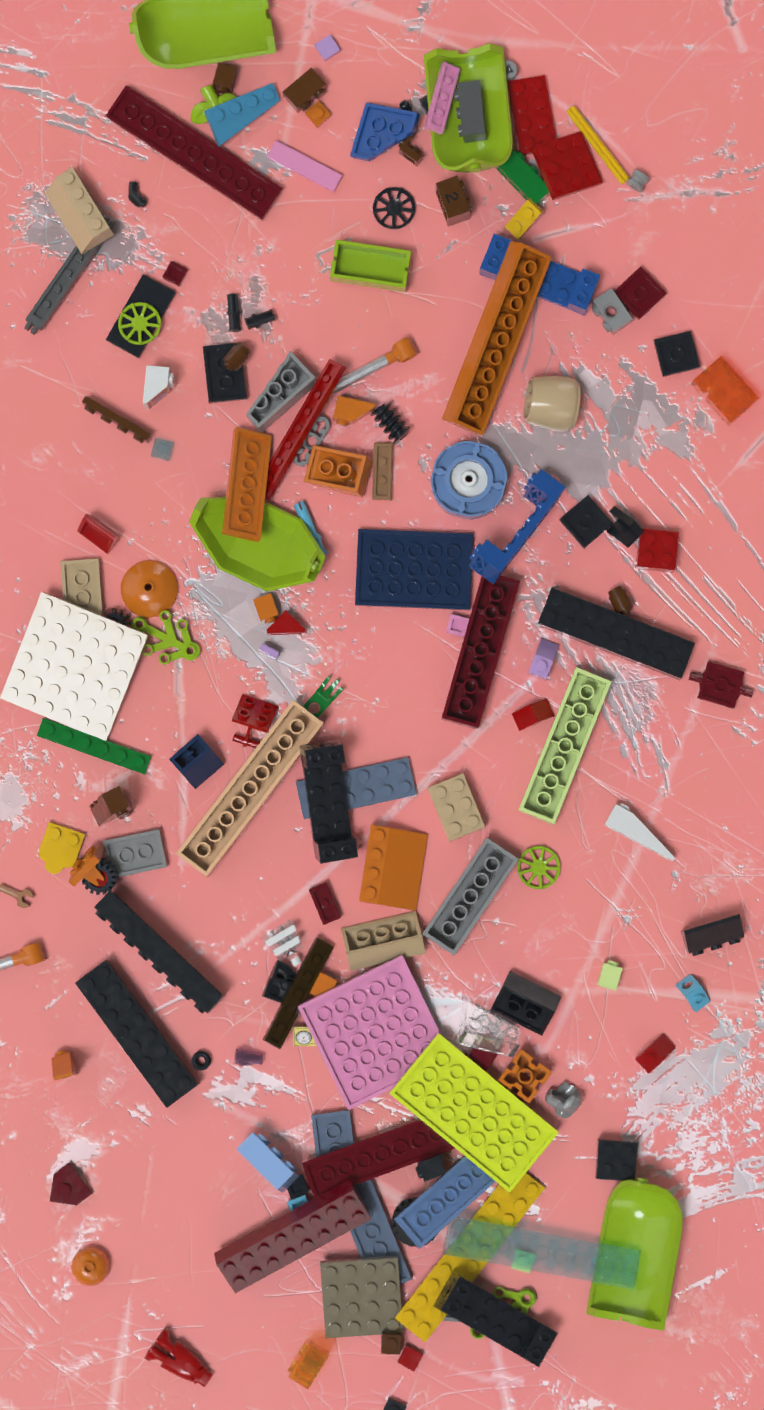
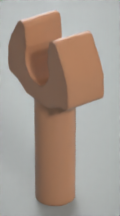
M0 885V892L15 898L18 902V907H30L29 904L24 903L22 900L24 896L34 898L30 890L24 889L18 892L6 885Z

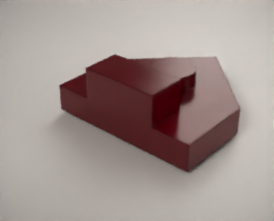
M70 1162L54 1173L50 1202L78 1205L93 1194Z

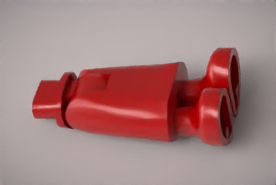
M164 1328L156 1339L155 1344L146 1353L144 1359L147 1361L159 1360L162 1362L160 1367L185 1380L194 1381L195 1385L199 1383L205 1387L213 1374L207 1371V1367H204L202 1362L179 1341L173 1344L169 1339V1330ZM158 1346L166 1349L167 1351H169V1353L165 1354L159 1349Z

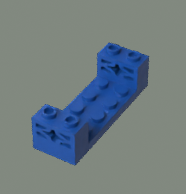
M495 233L493 234L480 266L479 275L494 281L496 280L507 248L512 240ZM550 261L537 297L585 316L600 275L584 268L581 272Z
M542 469L538 474L534 472L524 487L526 492L523 497L537 507L534 513L527 518L524 526L517 531L511 543L509 542L502 551L486 540L483 545L481 543L477 545L469 558L472 560L469 567L493 585L551 511L566 488Z

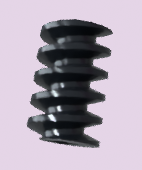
M390 402L379 406L370 416L376 415L374 421H381L379 427H386L383 432L385 434L390 433L388 439H395L393 445H395L408 435L411 427H403L406 421H398L401 415L394 416L396 408L389 410L392 404Z

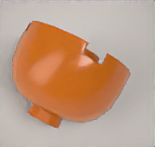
M95 1247L81 1249L75 1254L71 1263V1272L75 1280L86 1286H94L103 1282L110 1270V1263L106 1253Z

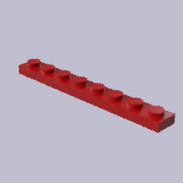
M330 358L269 462L265 498L268 500L271 499L346 370V367Z

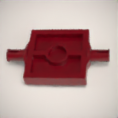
M709 661L702 675L690 672L689 676L691 677L688 679L699 683L697 699L731 709L735 708L736 701L740 695L751 698L753 690L743 688L744 671Z

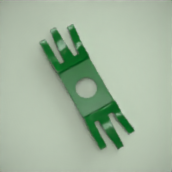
M327 676L303 707L309 711L311 703H318L320 710L313 715L319 718L344 690L340 687L331 698L329 697L340 680L336 679L323 692L322 690L331 679V677Z

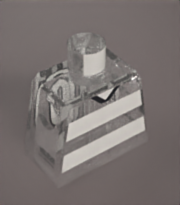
M293 919L260 937L279 961L288 958L292 967L303 962L298 951L304 947Z

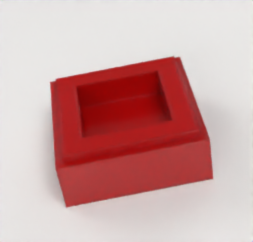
M406 1345L397 1363L414 1372L423 1354Z

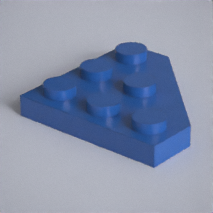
M366 102L350 157L370 162L414 134L420 115L417 112Z

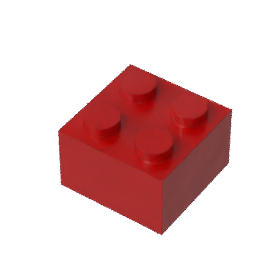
M641 528L644 533L638 539L635 569L674 573L679 532Z

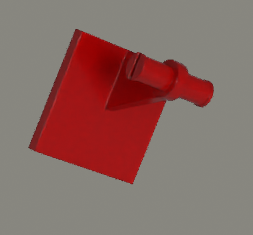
M242 694L232 717V722L248 726L246 737L234 734L232 741L243 744V747L249 746L256 749L260 742L250 739L252 728L268 733L278 706Z

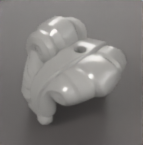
M563 1082L557 1090L549 1089L545 1095L546 1102L555 1109L556 1115L561 1118H568L575 1113L583 1100L578 1089L568 1085L567 1082Z

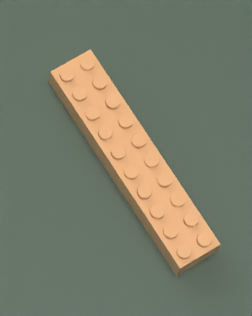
M292 700L176 854L203 875L209 877L301 756L300 745L310 744L324 723L296 701Z

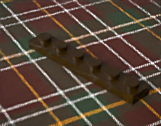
M319 938L314 939L262 1039L263 1041L277 1049L282 1048L300 1013L298 1005L304 1003L308 998L333 949L332 945Z

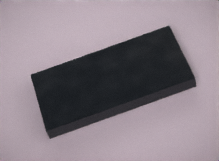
M143 274L123 310L132 303H148L157 310L162 320L176 292ZM143 306L135 307L138 315H141ZM132 308L125 313L132 318L135 317ZM146 308L144 317H147L154 312L149 308ZM154 316L149 319L148 323L158 324L157 317ZM118 317L105 340L139 359L147 344L136 345L125 340L119 331ZM123 317L122 325L131 323L130 320ZM148 326L147 330L153 335L156 327ZM124 328L123 332L128 336L133 328ZM135 331L130 339L138 341V332ZM143 331L142 341L150 339L145 331Z

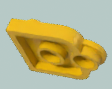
M49 822L39 849V856L45 861V869L51 874H58L63 868H71L77 861L86 835Z

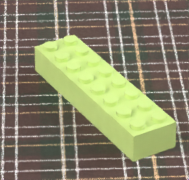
M575 668L518 809L519 812L551 825L555 824L612 681L580 668Z

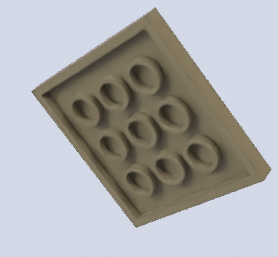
M398 1255L320 1261L326 1338L403 1333V1325L395 1319V1316L402 1309Z

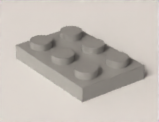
M160 829L103 841L107 862L109 860L112 861L111 865L115 864L118 877L167 867Z

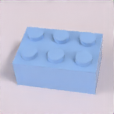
M252 1132L236 1150L278 1191L284 1193L299 1177L296 1173L298 1169L288 1160L284 1161L282 1159L284 1155L277 1148H271L269 1146L271 1142L260 1133L257 1135Z

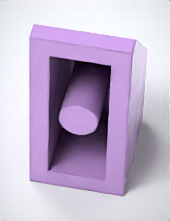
M541 638L528 674L546 681L559 645Z

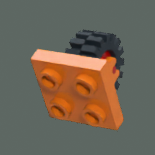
M100 843L95 847L92 845L85 852L86 856L82 860L79 858L72 865L73 869L69 873L71 875L69 883L75 887L82 880V884L86 885L85 889H90L92 894L95 891L96 895H100V892L104 895L107 891H111L112 887L114 888L118 871L115 870V864L111 865L112 861L106 862L104 857L101 860L105 849Z

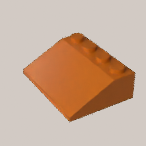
M371 825L359 902L416 911L428 835Z

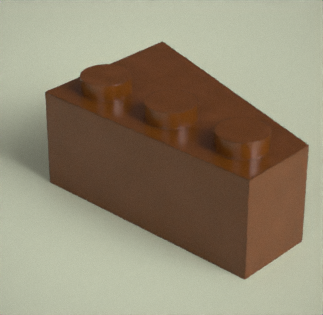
M120 786L101 794L93 804L89 805L98 826L116 818L122 820L130 816V812L133 811L124 789Z

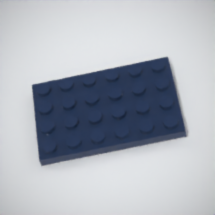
M358 529L355 606L470 610L471 568L469 565L472 560L469 558L472 555L473 534Z

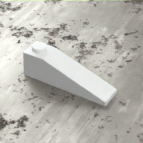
M622 803L620 805L615 804L604 826L671 862L674 860L675 857L630 812V807Z

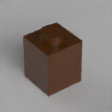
M218 62L212 83L216 92L221 94L232 93L237 75V67Z
M382 1333L381 1354L400 1355L401 1333Z

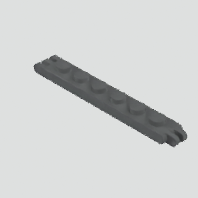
M105 216L104 218L108 223L110 218L108 216ZM111 220L108 224L111 230L116 224L114 220ZM102 243L83 255L78 247L75 246L26 317L27 324L24 327L25 330L29 331L31 329L30 333L35 335L38 330L42 331Z

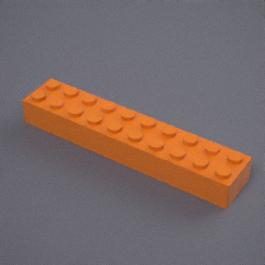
M510 241L442 420L471 433L484 434L552 257L524 243Z

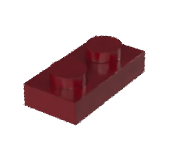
M326 882L309 889L323 925L341 918Z

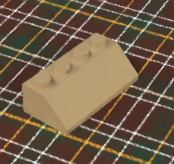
M71 167L58 175L45 194L83 255L112 237L114 233L74 168Z
M416 911L341 928L350 971L382 964L400 955H403V958L426 953Z

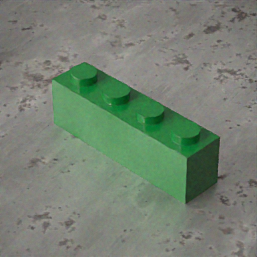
M512 149L509 159L504 164L495 167V169L526 201L530 198L539 205L550 195L544 179L537 175L538 171L533 165L529 166L524 161L525 157L519 151L515 152Z

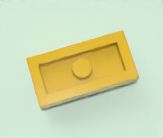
M529 198L506 224L505 228L519 240L543 213V210Z

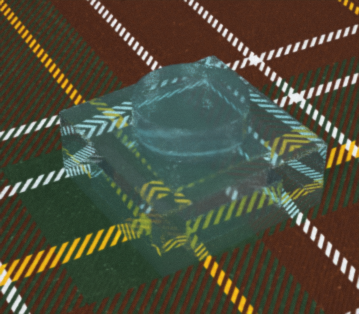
M155 438L151 457L169 462L174 442Z

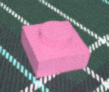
M451 614L446 633L464 638L469 619Z

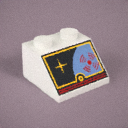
M146 365L143 405L146 410L151 409L170 393V388H174L175 376H173L169 367Z

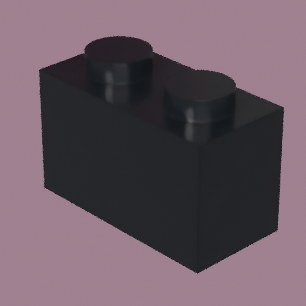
M439 1154L417 1162L418 1166L415 1167L419 1179L423 1178L424 1182L446 1174Z

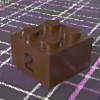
M458 176L437 182L435 188L448 227L469 220L470 213H472L470 199L465 198L466 189L463 180L459 181Z

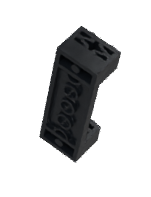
M336 739L300 745L315 859L322 864L357 858L356 838L351 835L342 763H345L343 744Z
M454 1272L451 1273L433 1305L440 1311L502 1345L537 1367L541 1365L558 1332Z

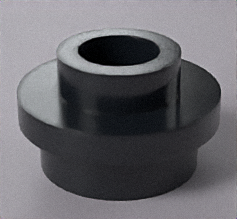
M204 1051L196 1052L192 1057V1065L197 1070H206L211 1064L210 1055ZM200 1057H203L205 1059V1063L203 1065L198 1063V1059Z

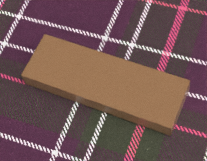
M374 443L372 500L391 501L393 443Z

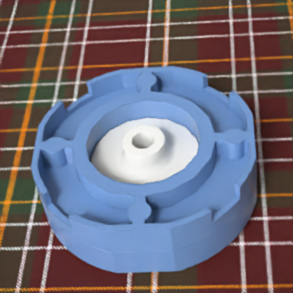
M472 441L457 442L443 450L435 460L430 481L431 491L437 504L449 515L467 520L479 519L490 514L501 503L507 482V471L498 453L488 445ZM470 478L472 481L467 482L466 479Z

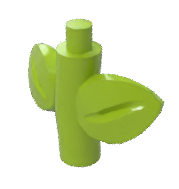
M212 85L201 88L200 91L206 102L197 103L193 107L190 116L191 122L195 124L207 123L208 121L204 114L205 110L237 97L230 93H224L218 97Z

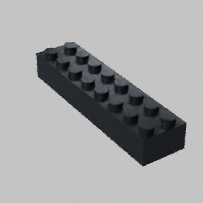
M551 588L537 626L679 681L682 679L695 645L692 641L555 588Z
M109 891L94 907L97 910L95 914L103 921L108 920L111 923L109 927L116 934L122 933L125 936L123 940L130 947L136 946L139 949L137 953L145 961L150 959L154 963L152 967L159 974H166L168 976L166 981L173 987L178 986L182 989L180 994L187 1000L192 999L196 1003L194 1007L203 1014L204 1012L209 1014L225 997L113 891Z
M105 960L75 982L166 1108L199 1085L108 960Z

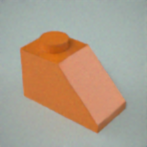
M338 396L333 421H336V424L347 427L348 424L353 425L375 410V404Z

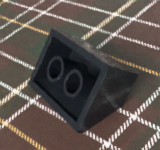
M738 914L682 931L681 935L687 954L692 953L693 956L703 954V949L709 947L711 951L722 948V943L729 942L730 945L741 942L740 938L744 937L741 918Z
M509 971L490 1010L542 1036L557 1009L561 996Z

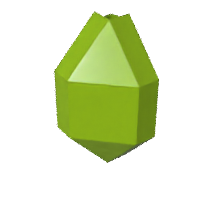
M226 497L200 498L194 507L189 523L218 569L266 592L313 582L319 574L326 556L301 518L265 502L261 540L254 542L222 534Z

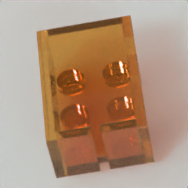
M722 356L691 383L702 397L706 392L709 393L705 401L728 426L732 425L742 416L743 412L748 411L759 400L755 392Z

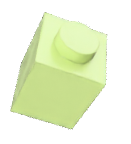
M608 960V963L602 964L597 982L598 986L617 990L623 969L619 967V963Z

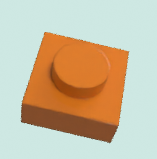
M320 101L316 102L305 112L306 117L316 128L331 117L329 111Z

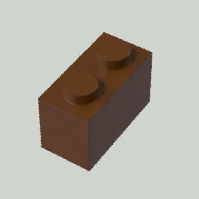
M311 67L283 91V97L299 113L301 110H307L311 106L310 102L315 98L320 99L326 93V84Z

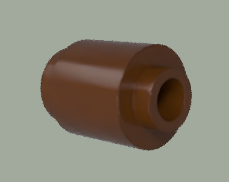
M241 343L234 345L223 358L225 362L223 365L231 372L233 370L238 371L249 358L250 351Z
M622 586L608 592L609 600L617 613L625 615L632 611L631 607L634 604Z

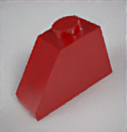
M662 1033L634 1060L649 1074L676 1047Z

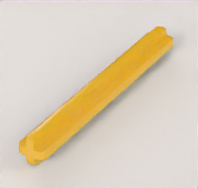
M571 106L567 110L568 116L578 129L582 131L584 137L620 184H625L629 179L627 173L575 106Z

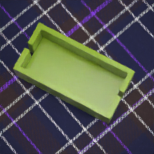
M336 240L330 281L405 292L411 251Z

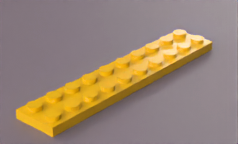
M525 1173L510 1193L498 1184L395 1316V1319L423 1342H426L447 1315L433 1305L451 1273L454 1272L472 1283L545 1188L527 1173Z

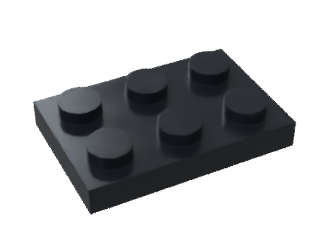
M238 343L203 346L209 404L247 400L243 365L238 371L233 370L232 372L223 365L225 363L223 358Z

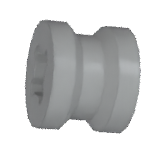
M507 60L505 61L508 83V81L516 78L517 66L514 62Z
M634 169L632 177L626 181V184L633 190L641 193L644 189V184L648 183L650 179L644 173Z

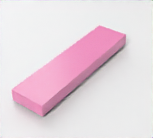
M445 61L440 66L424 128L440 135L445 129L460 73V68Z
M275 140L267 155V158L332 193H334L342 178L341 174Z

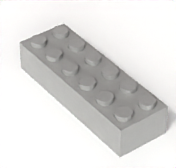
M486 838L422 935L455 956L519 859Z

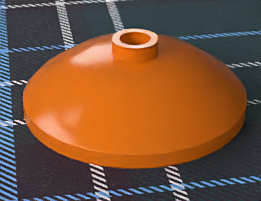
M148 560L136 563L128 569L121 582L123 602L131 612L141 617H158L162 611H168L175 603L178 594V584L173 572L166 565L157 561ZM147 584L152 585L150 591L145 590Z

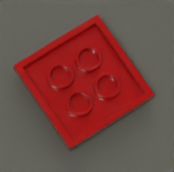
M582 131L541 143L531 148L552 201L603 183Z

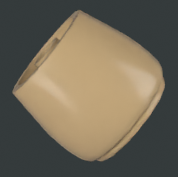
M565 376L530 377L524 400V422L557 432H568L570 429H573L576 425L580 409V384L575 379Z

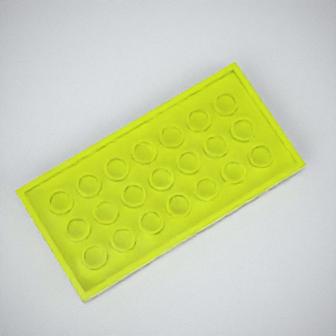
M439 1033L389 1093L509 1193L559 1133Z

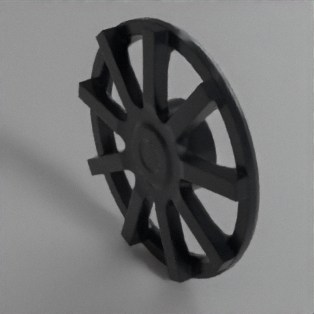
M390 187L384 189L375 197L373 203L375 219L380 225L388 229L405 227L411 222L415 214L413 197L403 188ZM390 191H398L395 200L392 199ZM387 193L389 202H386L380 197L383 194ZM401 193L408 197L406 200L399 202ZM377 202L383 203L386 207L376 209ZM411 202L412 209L402 208V205ZM386 211L387 214L380 220L377 213ZM402 211L411 213L408 220L402 216ZM389 216H392V226L384 223ZM396 216H399L404 222L402 225L395 226Z

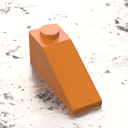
M66 1050L55 1053L56 1057L51 1058L54 1081L78 1074L72 1052L67 1053Z

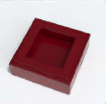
M170 261L162 279L180 287L188 269Z

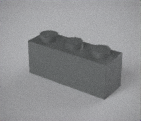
M480 80L457 83L458 90H455L456 102L459 101L460 107L456 108L457 118L461 119V125H458L459 137L463 136L464 143L487 140Z

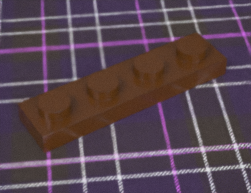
M87 396L82 400V404L85 406L84 410L93 415L96 412L101 415V420L108 424L111 422L116 424L117 429L125 434L127 432L133 434V439L140 443L150 442L152 438L150 433Z

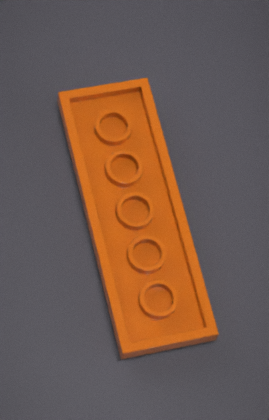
M235 427L233 430L222 534L254 542L261 540L271 435Z

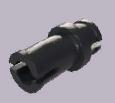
M272 309L257 315L255 313L251 314V317L244 318L248 330L252 328L258 329L260 325L275 321V316Z

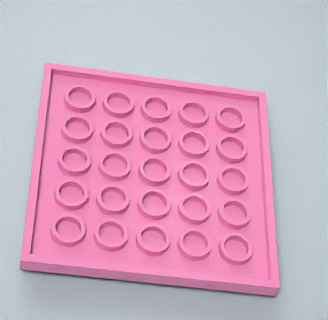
M403 955L397 956L298 1005L348 1110L393 1089L438 1033L440 1034Z

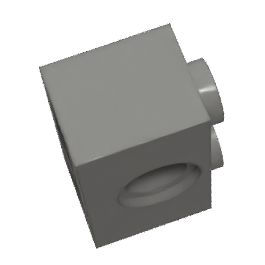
M612 288L592 301L593 307L591 309L596 317H601L604 329L607 332H611L612 335L632 323V317ZM607 309H613L616 312V315L613 317H609L606 315L605 311Z

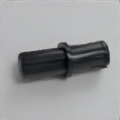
M231 293L227 295L228 312H226L229 319V332L241 331V311H239L238 294Z

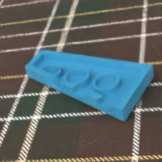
M273 83L204 111L218 147L280 101Z

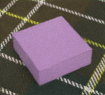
M331 35L314 44L324 62L340 52Z
M263 643L259 649L260 652L275 660L280 655L279 651Z

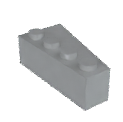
M289 351L284 362L280 364L273 378L269 380L262 394L258 396L246 414L249 422L260 433H263L306 395L317 381L315 376L291 351Z

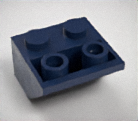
M199 734L169 759L195 790L224 765Z

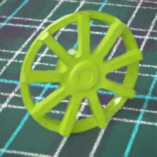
M132 303L120 313L118 327L125 340L132 344L144 345L153 341L159 334L161 319L157 310L148 303ZM136 306H143L141 315L137 314ZM131 308L135 315L134 318L125 314ZM146 308H149L154 312L151 315L144 317ZM154 316L157 317L158 324L148 323L149 319ZM123 317L130 320L131 323L122 325ZM148 326L157 328L154 335L147 330ZM132 327V331L126 336L123 329ZM135 331L138 332V341L130 339ZM145 331L150 339L142 341V332Z
M543 846L531 847L524 851L518 860V876L530 888L545 889L554 884L559 877V859L549 848ZM533 850H541L539 859H536ZM544 851L552 855L546 861H543ZM530 853L533 862L524 860V856ZM555 859L557 867H548L547 863ZM521 862L529 865L530 869L521 871ZM556 870L555 877H550L546 871ZM532 872V875L527 882L523 878L522 874ZM542 875L546 876L551 882L542 886ZM535 876H538L539 886L530 884Z

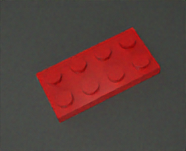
M545 75L508 81L519 152L523 156L533 154L531 151L533 146L556 139Z

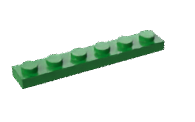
M45 718L42 719L36 735L37 737L143 775L146 774L151 760V756Z

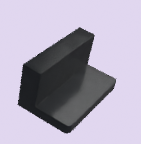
M614 506L609 512L616 521L606 532L628 548L644 531L634 519Z

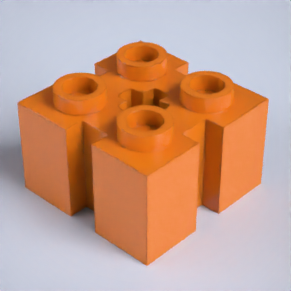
M520 1049L512 1059L515 1065L511 1070L506 1067L498 1081L510 1090L513 1086L518 1089L516 1094L530 1103L538 1092L535 1089L537 1084L540 1082L543 1085L552 1072L541 1063L535 1066L531 1063L533 1057ZM528 1071L529 1080L521 1081L520 1073Z

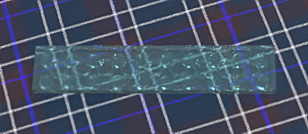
M455 1217L447 1225L442 1254L634 1290L641 1251Z

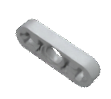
M322 416L318 417L306 439L308 437L316 438L317 443L315 446H320L330 429L328 419ZM324 421L326 428H322L319 431V435H322L319 438L317 434L311 433V431L314 430L316 432L318 429L317 422L321 423ZM305 439L301 447L304 446L308 451H312V447L306 445ZM300 447V449H299V451L297 452L296 456H297V455H302V453L304 452V449H301V447ZM306 452V461L298 462V457L295 456L293 459L294 464L298 467H305L308 465L311 454Z

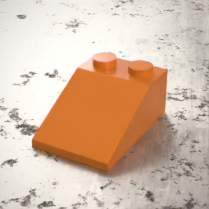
M313 445L303 482L363 498L372 461L365 455Z

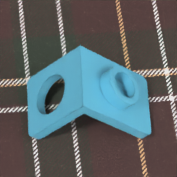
M691 974L676 984V987L685 996L695 1012L710 1002L702 986ZM693 982L691 987L683 988L685 983Z

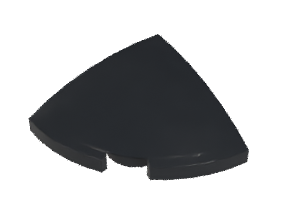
M277 960L267 980L262 997L282 1003L296 973L287 964Z

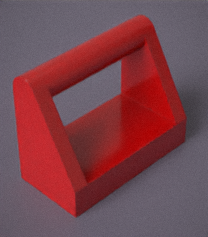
M86 513L77 532L108 555L119 541L118 536Z

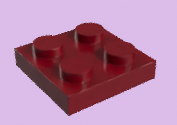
M641 266L614 291L623 305L638 320L667 295Z

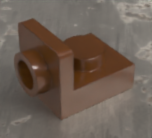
M411 135L398 145L400 147L399 154L418 167L422 161V156L418 149L409 147L413 142V136Z

